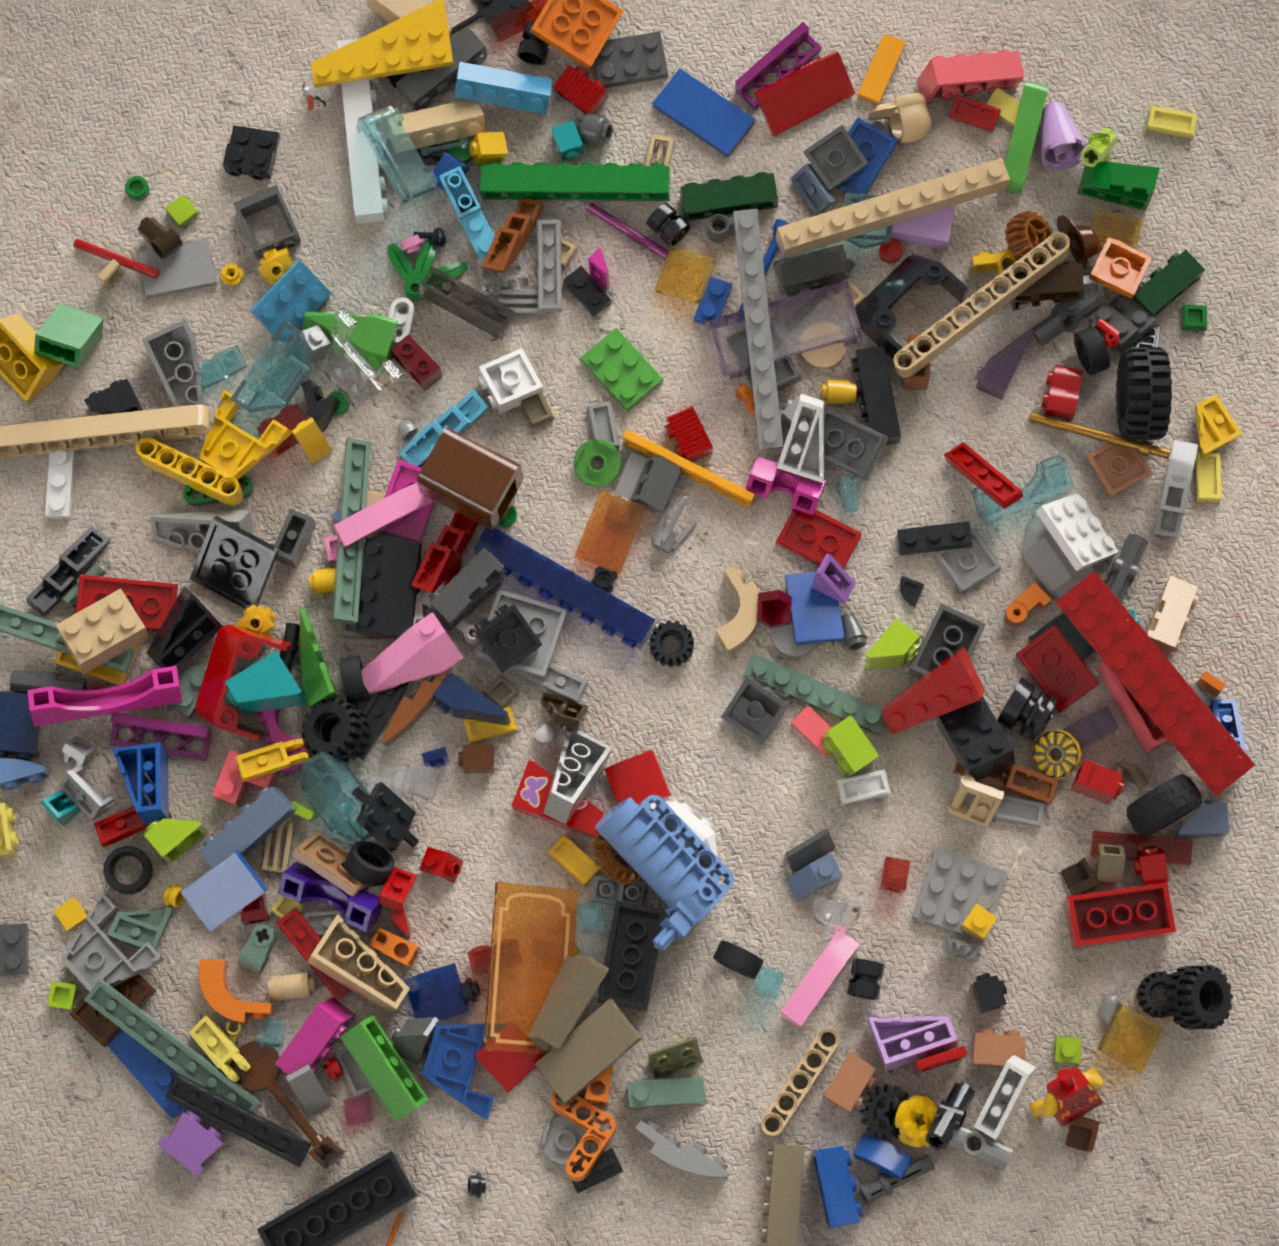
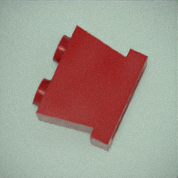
M1085 759L1078 768L1070 791L1078 794L1081 793L1108 805L1112 799L1116 800L1123 789L1124 781H1121L1123 773L1094 764L1095 762Z

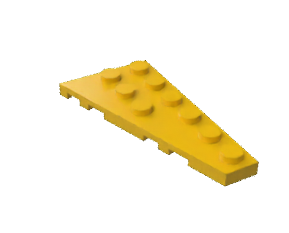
M436 0L311 62L315 88L453 66L445 0Z

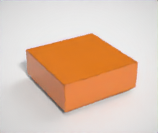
M1207 671L1196 682L1216 697L1225 687V683Z

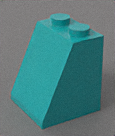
M277 651L225 682L229 688L225 691L236 710L241 707L245 714L304 706L308 703Z

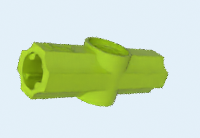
M1103 128L1099 133L1089 135V143L1081 151V160L1085 162L1086 166L1095 167L1098 162L1109 160V151L1117 143V135L1113 133L1112 129Z

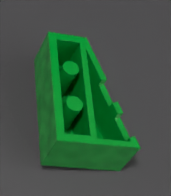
M1106 161L1098 162L1095 167H1089L1085 164L1077 194L1146 211L1154 193L1160 168Z

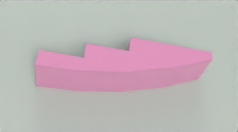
M416 482L335 524L333 528L345 548L384 530L388 525L408 517L410 513L431 504L433 500L420 494Z
M838 930L779 1014L801 1028L857 949L859 943Z

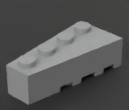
M567 730L559 753L544 814L566 825L605 769L612 747L579 730Z

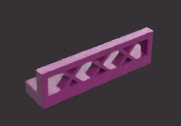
M804 22L797 26L735 81V91L754 110L759 104L757 99L754 101L747 94L751 88L763 89L773 84L765 83V76L768 73H779L777 80L779 81L800 70L822 50V47L809 35L810 28ZM804 41L813 48L809 53H798V47ZM785 58H795V65L792 68H781V63Z
M113 713L111 715L110 722L113 724L109 744L112 746L128 747L142 745L143 743L139 737L147 732H152L158 739L154 743L160 742L168 755L207 761L212 732L209 728L121 713ZM119 727L130 729L134 736L127 741L117 740ZM170 736H176L182 744L175 749H168L163 741ZM137 739V741L139 742V744H137V743H132V742ZM194 740L204 741L202 754L192 753L187 745ZM185 747V749L187 750V752H185V751H180V750Z

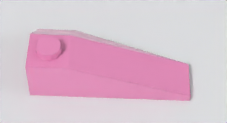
M432 612L410 627L361 670L363 684L370 695L398 687L399 684L422 680L423 677L433 674L445 673L464 660V657L439 619Z

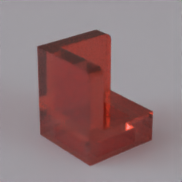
M886 856L879 889L904 893L910 861Z

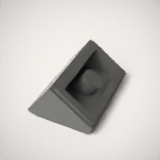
M828 829L821 831L785 853L784 859L793 873L834 850L835 845Z

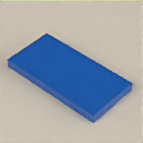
M681 68L678 69L652 103V107L726 157L730 156L755 123V118Z

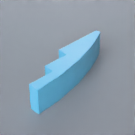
M473 389L457 405H452L436 421L432 420L399 454L407 463L421 467L425 464L445 428L462 434L491 407Z

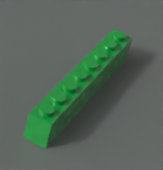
M489 162L488 164H481L480 193L483 200H520L522 197L532 200L670 201L671 173L670 166H665L661 163H655L651 166H642L639 163L619 166L616 163H606L605 165H595L593 163L571 165L570 163L562 162L558 163V165H548L544 162H537L534 165H525L521 162H513L511 165H503L498 162Z

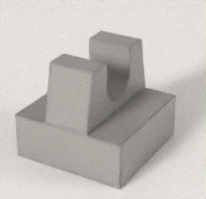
M76 736L65 743L62 752H64L63 761L67 763L74 758L77 760L75 768L79 765L84 767L89 759L94 756L97 748Z

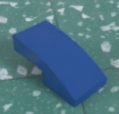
M863 1133L853 1152L855 1159L877 1166L879 1172L901 1180L913 1159L911 1155L896 1146L866 1133Z

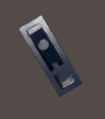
M450 673L432 694L436 703L435 707L443 714L449 713L456 718L507 726L511 722L508 712L453 673Z

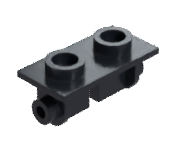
M613 1148L602 1153L584 1180L572 1181L577 1194L623 1172ZM582 1163L572 1167L573 1173L577 1171L582 1172Z

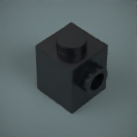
M990 973L975 977L976 982H973L971 987L980 1014L1004 1007L1007 1004L1004 997L1007 994V989L1003 980H999L997 975L991 977Z

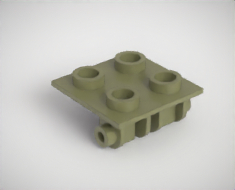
M696 1037L648 1053L655 1078L668 1077L675 1071L684 1068L690 1069L703 1062Z

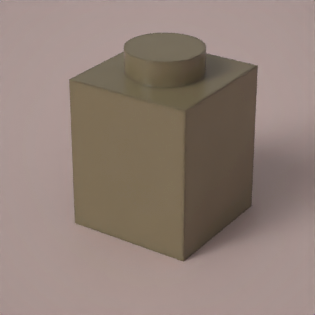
M1098 843L1095 874L1098 882L1107 885L1114 883L1122 884L1126 858L1124 846Z

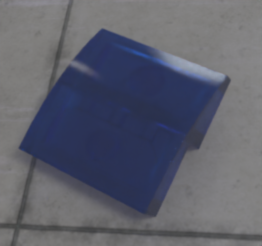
M455 963L404 980V983L410 988L407 993L415 1019L436 1017L439 1019V1022L469 1012L468 1004L464 1000L460 989L461 981Z

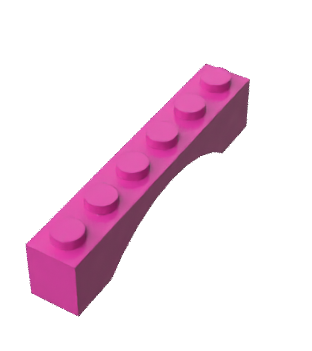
M176 666L153 669L133 681L105 689L71 690L50 686L28 690L29 709L34 726L183 702Z

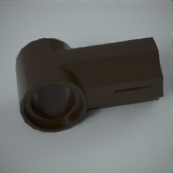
M145 217L140 221V225L137 228L139 234L151 244L161 259L166 258L183 246L178 234L171 228L167 230L155 218Z

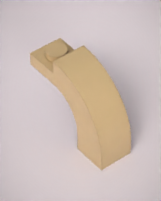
M733 565L724 569V577L738 598L739 611L730 622L716 629L715 636L727 655L743 647L754 634L758 624L757 607L759 592L754 581H751L745 585L746 579L740 569L736 571Z

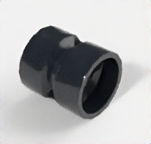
M527 22L523 30V40L519 44L517 57L532 65H544L549 53L547 46L550 45L530 33L529 31L535 22Z
M665 202L652 212L647 219L646 225L654 233H661L660 238L669 247H673L685 237L691 228V224L682 216H676L677 211L668 202Z
M853 959L851 974L854 977L849 980L847 994L862 999L879 1000L881 985L878 981L883 978L885 965L871 960Z

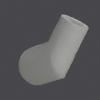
M1116 994L1106 995L1102 999L1099 1009V1016L1110 1033L1121 1027L1114 1016L1117 1006L1120 1005V999Z

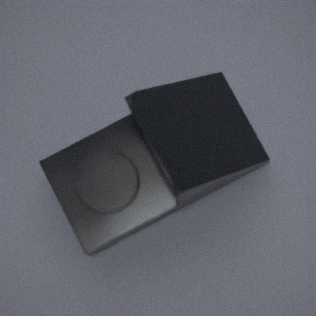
M311 380L302 382L310 418L312 417L321 432H324L341 401L335 396L324 399L321 387Z

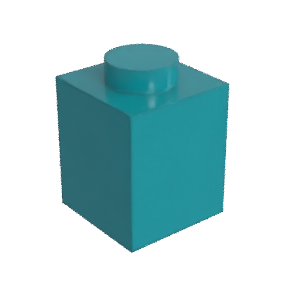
M574 120L551 128L552 137L561 161H572L584 154L583 143Z

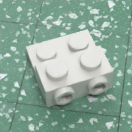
M522 348L479 366L478 384L482 390L487 389L489 393L487 399L491 408H497L500 414L520 406L521 400L543 391V386Z

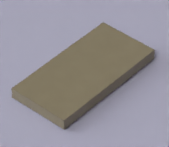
M608 999L566 1037L559 1050H550L535 1065L564 1104H568L637 1044L642 1037L614 1000Z

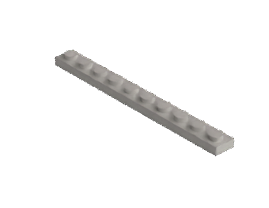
M757 209L733 211L759 450L783 448Z

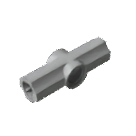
M963 1127L959 1131H955L948 1146L960 1150L968 1156L978 1158L1002 1170H1005L1013 1149L990 1140L978 1132H972ZM974 1137L978 1139L980 1147L977 1151L968 1149L966 1144L968 1138Z

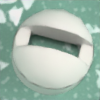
M546 722L533 737L541 743H548L554 737V730Z

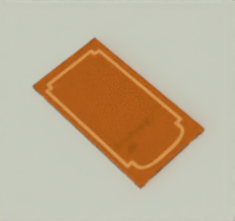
M502 881L495 882L483 1050L547 1054L552 1050L543 1051L534 1046L535 1041L528 1038V1035L565 958L574 957L578 890L574 888L563 889L504 883Z

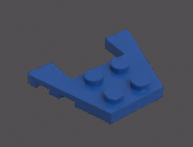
M507 1023L494 1024L493 1033H498ZM490 1024L436 1026L421 1075L481 1118L488 1120L494 1097L471 1091L469 1087L478 1060L474 1054L481 1049L483 1039L489 1041L492 1038L489 1036Z

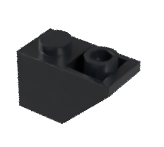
M127 378L116 380L110 384V387L102 391H94L88 398L84 399L90 411L102 415L144 410Z

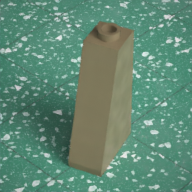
M590 956L565 958L528 1035V1038L535 1041L534 1046L543 1051L560 1049L608 973V967Z

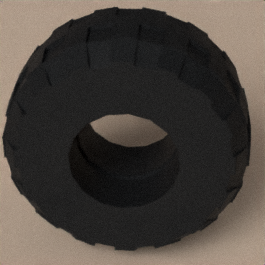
M1181 774L1144 794L1127 806V817L1138 834L1148 837L1198 808L1202 804V795L1193 780Z

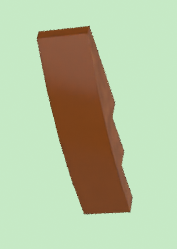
M520 198L515 212H509L504 226L498 227L482 264L483 269L500 273L507 271L535 228L544 208L542 201Z
M453 667L445 673L436 675L432 683L423 679L413 700L403 696L382 738L384 745L390 746L426 713L435 701L432 694L448 675L454 671Z
M956 760L952 773L964 776L965 774ZM1014 764L977 782L1029 799L1052 804L1059 781Z

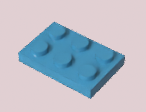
M297 259L249 312L281 344L285 345L303 325L305 312H315L332 293L301 260Z

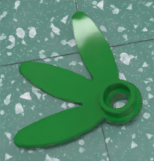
M429 239L420 250L415 270H413L408 257L395 244L388 246L390 261L397 273L406 281L404 292L407 298L412 301L424 299L428 293V288L445 284L461 275L467 269V264L465 262L450 263L428 274L436 254V246L433 245L432 239ZM418 285L420 290L413 292L412 287Z

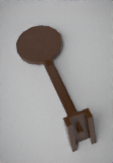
M262 1041L248 1042L238 1049L240 1051L239 1054L247 1060L251 1068L248 1071H244L232 1060L231 1067L240 1077L236 1083L250 1091H261L267 1088L311 1141L310 1145L313 1149L308 1152L309 1155L322 1167L328 1168L329 1164L325 1160L335 1151L340 1155H343L345 1151L329 1136L325 1138L322 1134H318L276 1083L281 1070L275 1065L280 1058L276 1049Z

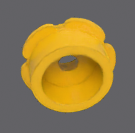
M235 263L224 266L220 272L222 282L229 286L240 284L244 276L243 269L239 268Z
M178 884L167 887L164 892L163 899L167 907L178 908L185 899L181 894V891L184 889L180 888Z

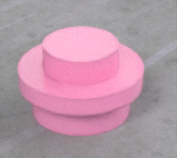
M418 234L401 241L403 246L401 250L402 252L407 251L408 254L414 253L422 249L420 244L424 243V241L419 238Z

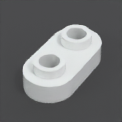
M407 298L394 300L390 307L388 318L397 320V331L403 333L400 337H396L395 345L408 334H411L415 309L413 303ZM401 309H406L407 313L401 315L399 314V311Z

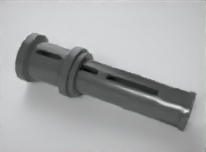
M927 1154L910 1163L902 1180L890 1175L880 1174L877 1176V1179L865 1185L860 1184L858 1187L864 1201L870 1206L872 1201L884 1195L890 1196L893 1193V1189L934 1170L935 1166Z

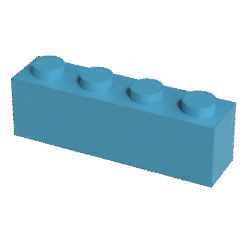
M460 62L454 97L547 114L552 79Z

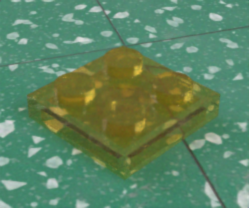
M671 247L655 286L656 293L700 304L715 267V259Z
M1118 1004L1097 1050L1130 1069L1142 1073L1163 1028L1126 1006Z

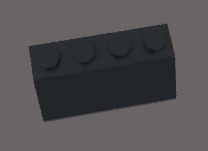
M389 537L365 538L359 613L355 633L368 639H398L414 625L417 588L412 587L411 584L420 567L421 543Z

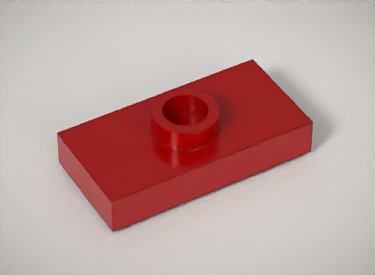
M957 94L949 118L993 133L1001 114V109Z

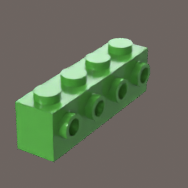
M374 1015L340 1036L395 1122L429 1100Z

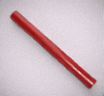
M78 238L74 241V247L108 261L114 259L121 266L155 279L160 275V270Z

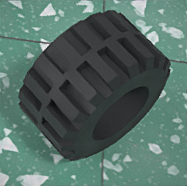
M327 698V701H318V706L313 705L310 708L311 713L305 715L304 718L307 720L306 723H302L304 732L301 735L306 740L304 745L311 754L330 763L340 764L341 762L346 764L349 763V759L355 760L358 752L362 753L364 751L362 747L369 740L366 738L370 734V729L366 727L369 725V721L364 718L365 713L359 710L358 707L338 698ZM341 721L340 733L331 741V730L336 723Z
M1212 965L1180 967L1177 969V972L1172 973V980L1167 982L1168 990H1165V996H1167V1001L1165 1002L1166 1007H1169V1015L1174 1017L1173 1021L1176 1024H1180V1027L1184 1029H1215L1223 1025L1224 1019H1228L1230 1015L1228 1011L1232 1010L1231 999H1233V994L1230 992V983H1227L1228 978L1225 974H1222V970L1214 968Z

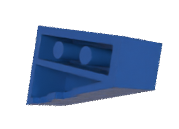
M156 742L112 749L135 810L143 823L151 824L156 820L169 819L168 754L162 744Z

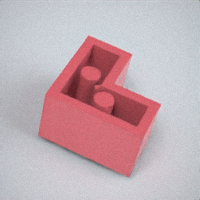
M229 750L212 796L216 801L240 808L248 786L263 790L268 786L270 788L274 787L280 771L243 782L235 761V757L241 755V753Z

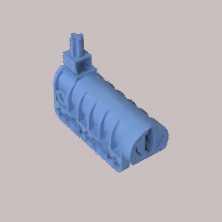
M650 795L639 805L629 797L612 807L595 826V829L668 905L665 909L668 915L659 924L663 930L652 941L656 949L659 948L661 951H664L673 940L676 941L684 937L694 925L712 910L734 883L731 871L672 808L657 795ZM654 802L657 806L655 807L656 810L652 812L649 808L651 803ZM661 813H664L665 815L661 817L660 820H658L657 817L661 816ZM666 819L674 823L675 830L673 832L665 828ZM682 832V834H680V837L675 838V835ZM686 839L691 841L688 848L684 846ZM696 849H698L699 852L696 853L693 857L692 854L695 852ZM701 855L709 860L708 868H703L699 864V857ZM716 868L715 873L710 875L709 872ZM723 875L725 877L724 883L720 885L718 882L719 876Z

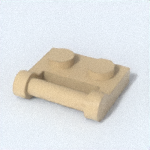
M964 775L959 782L960 787L954 799L950 800L947 806V810L954 816L987 828L1003 799L1004 792L978 783L970 775ZM968 792L975 794L969 807L963 806L962 803Z

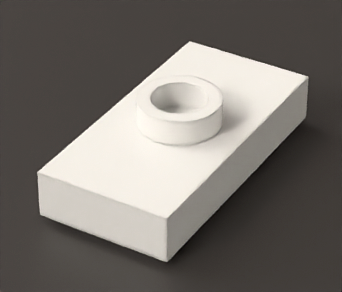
M885 769L836 781L842 805L891 793Z

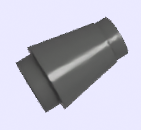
M853 612L843 614L841 619L845 637L844 645L848 647V650L863 648L867 644V635Z

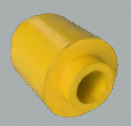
M827 380L826 384L821 386V398L825 399L826 404L849 405V403H855L856 384L843 380Z
M336 568L313 570V575L309 576L310 590H315L316 594L334 592Z

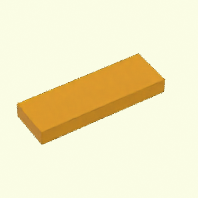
M887 34L883 35L857 97L877 105L880 104L905 47V41Z

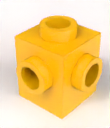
M287 247L278 251L272 249L263 254L261 266L258 268L263 280L268 279L270 285H272L294 262Z
M255 604L243 611L242 613L245 616L235 622L239 627L267 636L274 633L272 628L277 626L274 621L276 619L274 612L269 607L265 608L264 605L256 607Z

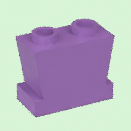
M183 1110L170 1136L166 1137L164 1135L157 1145L198 1176L204 1169L202 1163L223 1144V1141L220 1139L222 1134L212 1126L209 1129L205 1128L200 1124L203 1119L194 1112L190 1111L187 1114Z

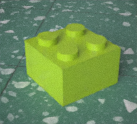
M851 715L822 735L824 739L821 742L822 746L829 755L833 753L838 760L835 764L843 775L847 774L851 777L879 757Z

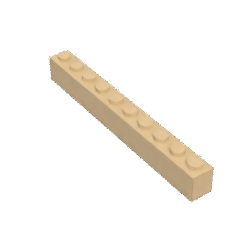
M999 158L777 227L775 239L782 258H789L1006 190L1010 177L1003 159Z

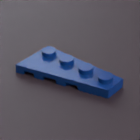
M125 1031L118 1033L107 1046L170 1118L174 1119L181 1115L183 1110L185 1112L189 1109L165 1097L178 1072Z

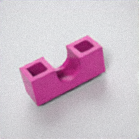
M758 456L750 472L746 490L765 499H768L773 491H784L793 499L791 508L814 515L826 480L822 483L778 469V463Z

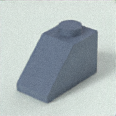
M1218 799L1205 800L1204 804H1201L1175 833V839L1226 836L1229 833L1227 803H1219Z
M830 853L808 864L786 878V881L796 901H799L841 880L843 875L833 855Z

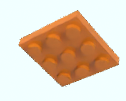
M548 0L529 32L589 70L624 11L608 0Z

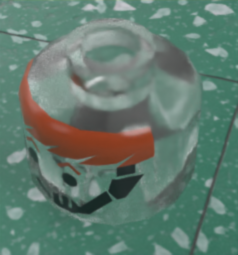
M313 79L303 81L301 90L297 91L299 103L304 104L309 111L328 108L330 101H333L331 86L315 88Z

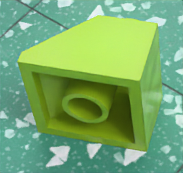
M896 618L865 655V668L868 670L903 667L907 661L912 663L920 648V636Z
M162 819L161 821L156 820L146 828L147 832L144 836L170 865L208 832L199 821Z

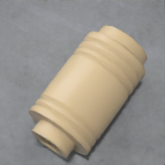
M309 972L274 976L273 979L268 981L270 999L285 1001L312 997V992L316 991L315 977H311Z

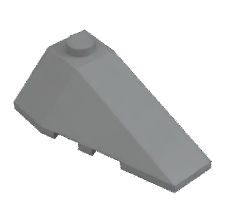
M186 319L143 338L142 341L173 406L204 405L196 340Z
M226 509L152 515L150 519L153 539L178 549L183 547L194 551L195 555L198 556L212 518L217 515L253 535L251 511Z

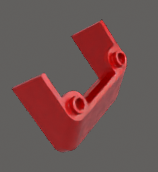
M228 624L221 627L217 632L195 704V710L199 717L222 730L259 741L264 737L265 732L239 724L238 711L233 706L223 703L226 695L225 691L228 688L225 682L231 679L237 657L247 660L255 658L260 653L262 644L287 651L291 648L292 643Z

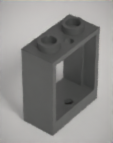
M277 185L233 203L258 260L264 257L263 254L269 250L276 249L278 251L286 247L287 249H292L297 243L301 242L299 233ZM278 204L291 233L258 246L246 217Z

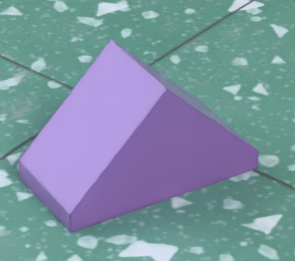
M826 554L815 574L811 588L841 603H846L856 583L831 554Z

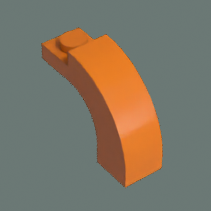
M200 959V987L206 1001L216 1012L233 1022L247 1025L249 1015H252L251 1019L267 1020V1016H274V1005L270 1003L242 1002L236 1000L231 995L227 985L228 963L225 960Z

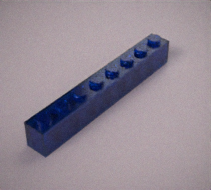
M485 528L473 547L474 554L476 555L485 547L504 566V576H514L518 579L517 582L527 589L530 587L535 588L539 591L538 594L548 601L551 598L559 602V607L567 609L569 613L572 610L580 614L579 618L590 625L594 622L601 626L600 630L611 637L614 635L622 639L621 642L629 648L634 649L637 647L641 649L656 625L654 618L497 528L495 531Z

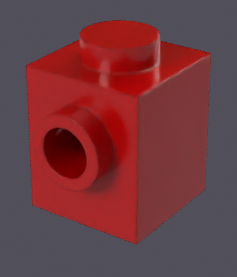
M1146 846L1142 848L1143 851H1137L1138 859L1133 860L1136 875L1140 874L1142 884L1168 883L1165 853L1162 848Z

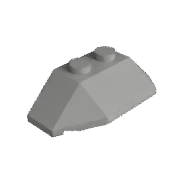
M1039 517L1027 524L1021 555L1048 595L1061 598L1094 571L1092 566L1076 571Z

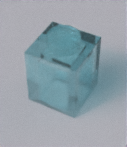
M602 903L577 904L579 933L604 932Z
M761 966L753 993L777 1001L785 973Z

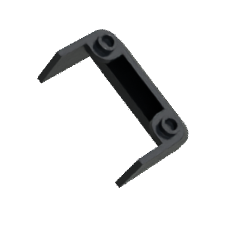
M918 255L908 256L853 311L854 323L878 346L884 345L885 352L893 360L895 354L903 347L889 335L896 325V317L889 309L921 278L930 285L940 284L960 303H963L966 299L968 287L938 261Z

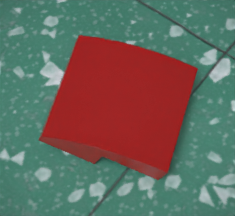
M654 750L636 755L604 769L618 804L629 797L639 805L650 795H657L662 799L672 796Z

